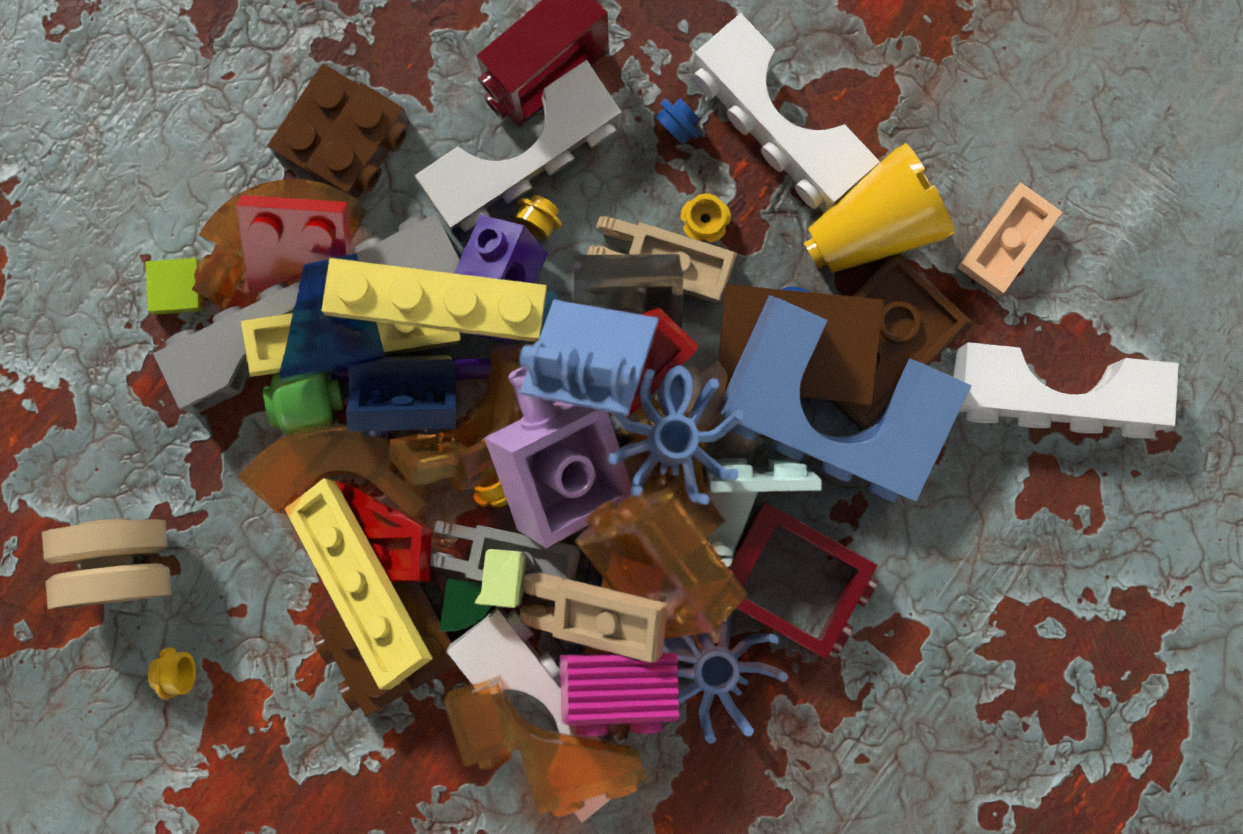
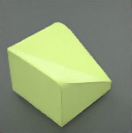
M496 549L486 551L481 594L476 599L475 604L514 608L522 604V579L525 575L527 560L525 552Z

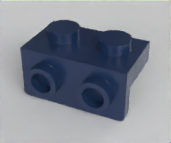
M453 356L353 357L349 360L350 393L346 411L348 432L361 431L368 436H383L389 434L392 430H415L420 434L433 435L439 434L446 429H457L455 358Z

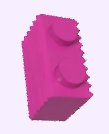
M663 652L662 656L652 663L616 653L560 655L561 722L568 726L575 725L576 735L581 736L609 734V724L630 723L631 733L663 732V722L679 720L677 653Z

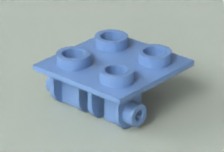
M553 300L538 342L533 346L525 345L522 349L520 366L528 370L520 389V395L628 416L659 319Z

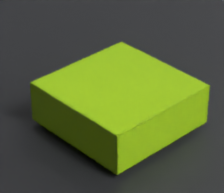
M198 258L146 261L147 312L156 315L204 311L202 261Z

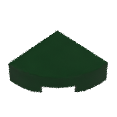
M447 578L439 631L448 632L468 628L479 622L489 613L494 605L475 604L476 599L481 594L482 582Z

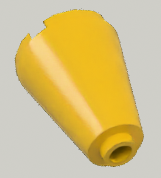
M907 143L894 149L808 228L812 238L804 242V245L818 270L828 265L831 272L836 273L945 240L955 233V226L935 185L931 186L923 173L925 168Z

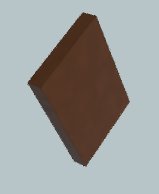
M900 253L892 255L852 296L884 300L872 405L831 401L861 431L870 427L883 414L909 358L929 366L971 323V320Z
M726 284L716 379L719 381L718 388L727 389L770 295L828 320L803 373L800 384V397L872 405L884 300Z

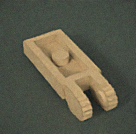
M609 216L599 217L596 225L597 230L609 237L633 242L628 255L602 246H590L586 255L588 260L613 270H621L624 275L721 305L737 253L641 222L635 225Z
M533 572L524 575L522 579L523 591L530 595L555 601V607H546L539 604L522 606L520 608V623H523V625L551 632L555 638L651 663L656 662L662 656L667 603L569 579L563 580L559 576L547 575L546 573Z

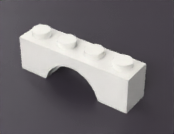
M740 13L695 52L693 71L695 73L693 78L704 94L710 98L717 96L729 109L727 115L732 124L741 133L747 135L750 132L763 146L761 152L767 162L779 172L784 169L797 183L795 189L801 199L811 208L816 209L819 207L825 213L874 169L880 161L845 124L827 130L805 129L789 122L775 109L769 98L766 86V75L771 67L775 49Z
M587 60L544 88L542 95L545 113L544 129L535 144L526 152L512 159L490 161L477 158L457 146L415 175L417 183L451 232L460 226L465 233L475 228L480 215L491 216L486 209L500 199L504 198L507 204L514 202L533 188L529 180L537 174L546 170L549 176L554 175L575 159L571 152L587 141L590 147L593 148L617 131L613 123L618 120L621 110Z
M968 342L955 351L954 378L972 385L959 411L967 413V421L997 423L999 416L1017 417L1018 426L1028 428H1050L1051 421L1070 423V431L1079 433H1102L1103 426L1122 428V436L1145 439L1155 438V431L1175 426L1179 363L1125 358L1108 365L1101 380L1088 393L1073 395L1057 392L1041 383L1028 368L1020 347Z
M497 606L450 643L446 652L480 694L502 689L518 690L532 695L549 709L559 729V742L556 753L548 766V781L578 819L584 822L633 782L630 769L627 767L633 759L614 734L607 740L603 735H576L575 725L568 726L561 722L559 663L548 651L542 656L537 653L528 641L534 633L528 625L520 623V614L515 609L507 614L501 606Z

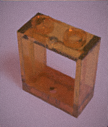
M669 488L648 495L641 491L638 493V496L631 495L620 504H615L613 500L605 502L587 517L586 521L590 526L575 540L612 590L668 604L664 639L716 631L747 596L746 591Z

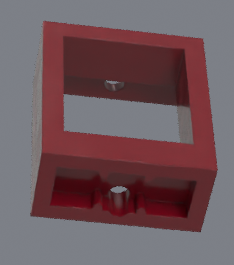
M541 0L479 52L476 57L482 75L478 77V81L487 92L483 98L492 111L501 120L509 116L520 128L543 108L542 95L545 87L587 60L592 67L609 52L608 12L597 0Z
M764 502L758 507L737 545L732 563L724 569L710 595L726 602L731 607L812 653L827 659L831 651L839 654L848 641L853 626L848 624L847 621L856 605L864 607L874 593L878 579L872 577L878 565ZM776 526L854 570L818 638L813 637L739 595Z

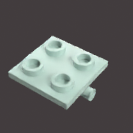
M791 457L769 458L768 466L754 467L747 465V459L743 458L717 459L716 462L725 469H738V478L735 480H721L707 467H704L707 496L710 497L707 503L708 537L703 545L705 559L716 568L723 569L730 566L758 491L821 490V479L807 465L800 464V461Z

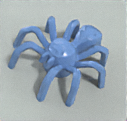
M679 365L667 372L659 386L657 398L666 416L662 418L651 400L650 386L654 377V371L647 369L640 385V397L642 407L652 420L653 426L630 421L626 415L616 413L614 415L624 430L646 435L648 439L618 449L610 454L607 462L615 466L629 456L650 450V455L632 481L630 487L631 497L643 495L642 486L658 461H660L661 474H665L667 467L670 466L672 475H678L679 464H682L686 489L691 501L697 505H707L710 497L700 494L698 491L691 457L697 458L721 480L737 479L738 469H725L697 445L698 442H714L720 439L742 420L743 412L737 409L712 431L698 432L696 424L709 399L718 389L719 381L714 378L709 380L687 418L683 415L692 396L693 379L690 372Z
M726 602L719 605L721 632L718 646L714 645L704 626L690 610L684 609L682 617L696 633L704 647L703 651L698 648L691 635L685 629L676 625H665L663 652L677 653L678 661L693 665V668L677 666L678 677L695 680L693 684L679 692L678 702L682 703L701 690L705 691L699 707V719L704 738L710 744L716 741L709 715L715 694H718L725 709L744 735L752 736L754 729L728 693L730 690L737 695L742 693L736 686L737 682L747 685L748 681L739 675L740 672L760 673L774 677L782 682L788 679L784 671L774 666L760 662H738L737 659L750 646L765 642L777 644L779 638L771 633L751 634L744 637L730 651L728 646L732 621L730 606Z

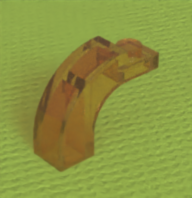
M282 179L248 188L224 203L210 217L200 231L199 236L215 248L211 255H205L199 262L194 274L196 283L192 290L206 300L225 309L246 270L236 204L242 195L347 202L351 241L367 211L357 198L330 185L312 180Z
M530 341L492 348L487 389L474 410L456 423L457 429H446L439 434L433 435L416 434L390 440L389 458L411 485L431 484L439 479L447 478L459 492H463L498 477L484 438L523 417L513 385L508 377L514 370L521 367L520 356L525 345L533 346L536 342Z
M345 426L312 427L285 436L262 451L238 476L245 485L275 512L287 514L285 508L322 479H329L344 474L365 477L412 519L421 521L434 506L424 497L430 490L429 487L408 469L401 475L396 472L410 457L407 453L379 436H368L361 431L348 432Z

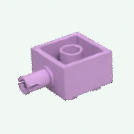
M520 367L509 374L508 378L513 385L523 417L484 439L517 530L543 547L548 548L636 500V498L631 497L630 494L631 482L624 461L622 460L615 466L607 462L610 454L620 449L608 412L560 402L553 403L550 400L520 395V389L528 370Z

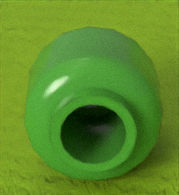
M321 366L275 373L271 386L263 388L269 424L272 428L279 427L287 437H299L331 430L335 423V411L344 410L339 379L329 380Z

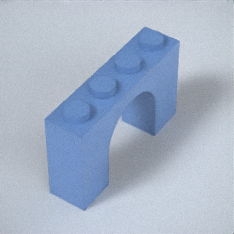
M769 295L717 408V411L726 419L737 409L743 412L742 420L730 431L755 441L758 433L776 440L773 449L801 462L805 454L811 455L824 461L820 468L822 471L843 481L849 482L853 474L870 481L867 490L896 503L899 495L917 501L972 385L909 358L886 409L874 424L859 433L849 436L838 437L819 433L813 429L803 413L800 402V384L806 366L828 320Z

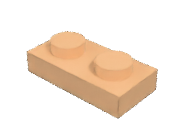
M1020 182L957 268L997 297H1000L1005 293L1063 212Z

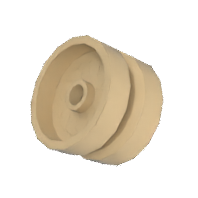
M106 519L78 523L77 526L42 532L44 561L52 565L80 564L81 569L80 571L53 575L46 581L48 609L100 605L172 595L169 567L157 563L134 565V558L157 555L168 547L165 520Z

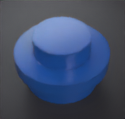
M666 98L660 103L663 108L655 117L682 145L691 137L696 140L701 135L695 128L701 119L682 99L679 98L673 105Z

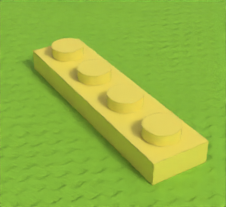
M330 258L322 312L326 316L538 342L542 332L547 286Z
M322 309L241 321L250 377L349 362L353 357H383L458 345L461 341L459 332L326 316Z
M326 478L322 479L286 507L285 511L379 689L391 690L433 658L336 481Z

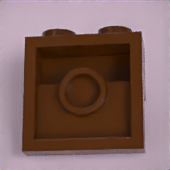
M322 63L267 146L276 155L356 203L362 193L368 194L377 184L382 172L380 165L390 151L396 152L405 142L409 133L408 123L410 120L404 108L366 84L360 82L358 85Z
M392 582V585L433 659L391 690L379 689L338 610L315 622L320 631L318 635L313 637L315 646L327 664L336 661L345 680L338 684L344 701L352 711L361 708L365 717L457 665L446 652L449 644L454 640L449 631H439L441 616L422 582Z

